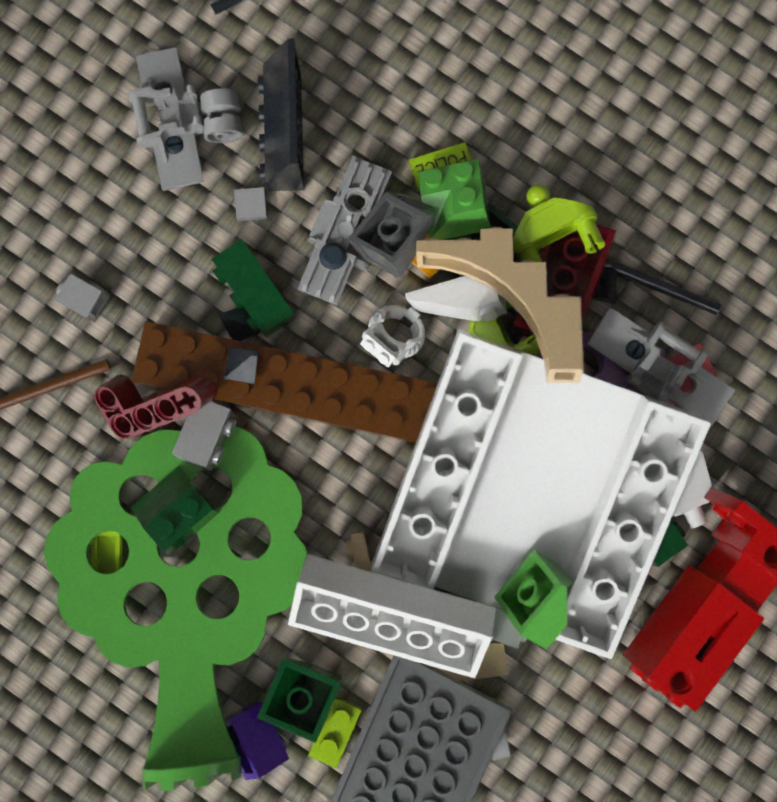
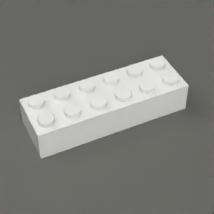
M307 554L297 582L288 625L475 678L492 638L496 608Z

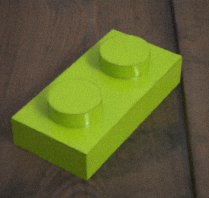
M336 696L317 742H313L308 756L337 769L362 707Z

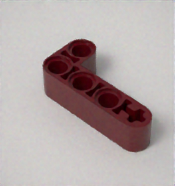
M121 374L98 387L94 392V399L113 433L119 438L128 439L196 413L216 398L218 388L212 378L202 374L142 398L134 383L131 382V379Z

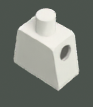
M699 451L672 515V517L684 514L690 529L708 522L701 506L709 503L704 496L712 488L702 451Z

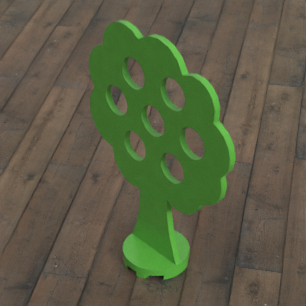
M235 427L230 437L226 436L222 448L225 449L222 460L218 466H213V469H220L230 477L232 494L227 503L216 509L219 514L197 532L200 541L199 552L189 564L181 567L167 564L160 556L158 545L143 529L137 517L129 514L121 502L122 489L126 482L133 477L139 475L150 476L159 484L179 466L193 482L197 475L207 470L178 459L171 454L181 431L159 430L143 436L129 449L122 465L104 461L93 463L82 469L73 480L70 490L72 511L55 522L46 537L44 556L48 570L59 583L57 603L60 615L68 626L85 636L93 637L100 652L114 664L131 668L147 666L156 660L159 661L156 719L147 758L142 768L144 790H147L156 782H161V791L175 790L190 779L194 780V788L209 786L220 775L231 772V781L242 776L241 758L237 753L221 710L216 688L214 664L232 665L246 660L259 649L266 636L268 616L286 611L292 606L297 582L308 554L306 546L294 533L297 531L303 516V498L297 484L283 470L268 465L263 446L253 434L240 427ZM246 518H257L263 521L269 528L271 535L267 551L261 557L253 560H243L237 557L231 550L229 543L230 532L234 525ZM108 531L117 532L128 543V560L117 572L102 574L95 570L90 563L88 556L90 545L102 533ZM216 575L232 579L239 591V603L236 609L228 617L221 619H212L205 615L199 608L197 600L198 591L202 583ZM153 582L165 592L167 598L166 611L163 617L155 624L148 626L139 625L133 622L127 613V596L138 584Z

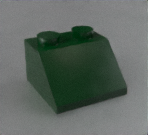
M179 466L130 507L143 529L158 547L167 554L174 553L219 514Z
M283 657L257 718L316 743L342 684V676L312 663Z

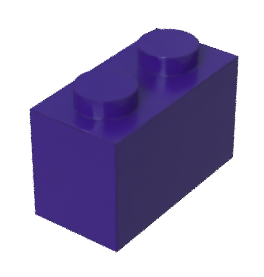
M263 701L248 704L224 718L237 753L240 755L241 771L245 780L259 779L289 760L286 752V743L282 736L277 733L275 726L257 718Z

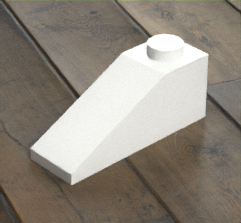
M467 276L405 293L406 300L417 312L477 322L491 321L499 315L507 313L505 299L487 285Z

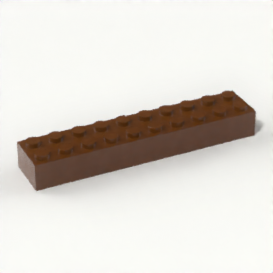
M147 321L144 324L131 382L142 386L163 390L203 374L212 378L218 388L217 396L213 401L412 443L417 442L438 385L437 382ZM229 348L259 351L260 360L255 384L224 379Z

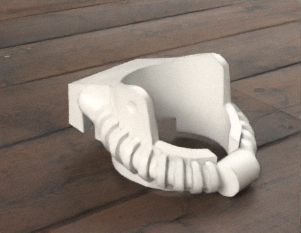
M387 305L380 308L372 315L368 329L362 334L363 340L360 345L388 368L391 365H399L404 359L416 354L424 343L425 329L422 320L419 319L421 314L413 307L406 309L405 306L401 307V305ZM405 316L413 323L410 327L413 338L403 343L390 337L382 324L385 319L401 320Z

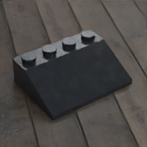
M294 38L287 39L263 64V75L258 76L259 94H264V105H259L258 107L259 122L264 123V134H259L260 152H265V163H260V180L265 182L268 191L304 190L302 75Z

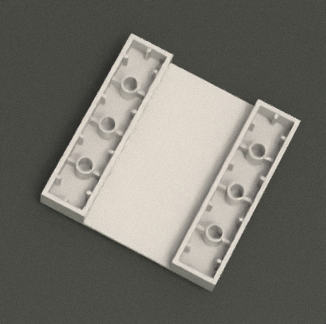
M458 329L374 555L371 572L432 590L434 587H438L480 603L501 608L494 596L532 550L535 549L558 563L573 581L567 589V626L555 640L612 659L711 423L701 415L582 373L580 383H547L544 360L542 358Z

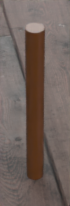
M104 359L0 397V410L110 371V363L108 359Z

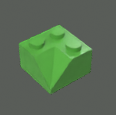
M479 159L419 172L422 203L434 210V218L429 229L430 238L444 240L478 233L480 229L491 228L486 183Z
M533 549L494 598L522 637L548 649L567 626V589L573 581L558 563Z

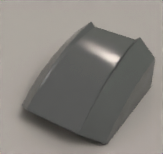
M385 192L348 240L356 252L367 262L374 264L395 278H399L404 274L416 256V240H425L434 218V210L408 195Z

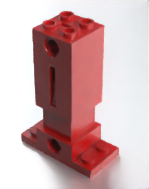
M713 488L709 489L704 498L713 505L710 510L722 518V521L711 534L718 542L698 569L688 565L622 654L631 662L629 669L642 678L643 682L655 691L664 694L678 708L681 709L685 704L694 712L698 710L765 619L757 611L777 586V528L743 500Z

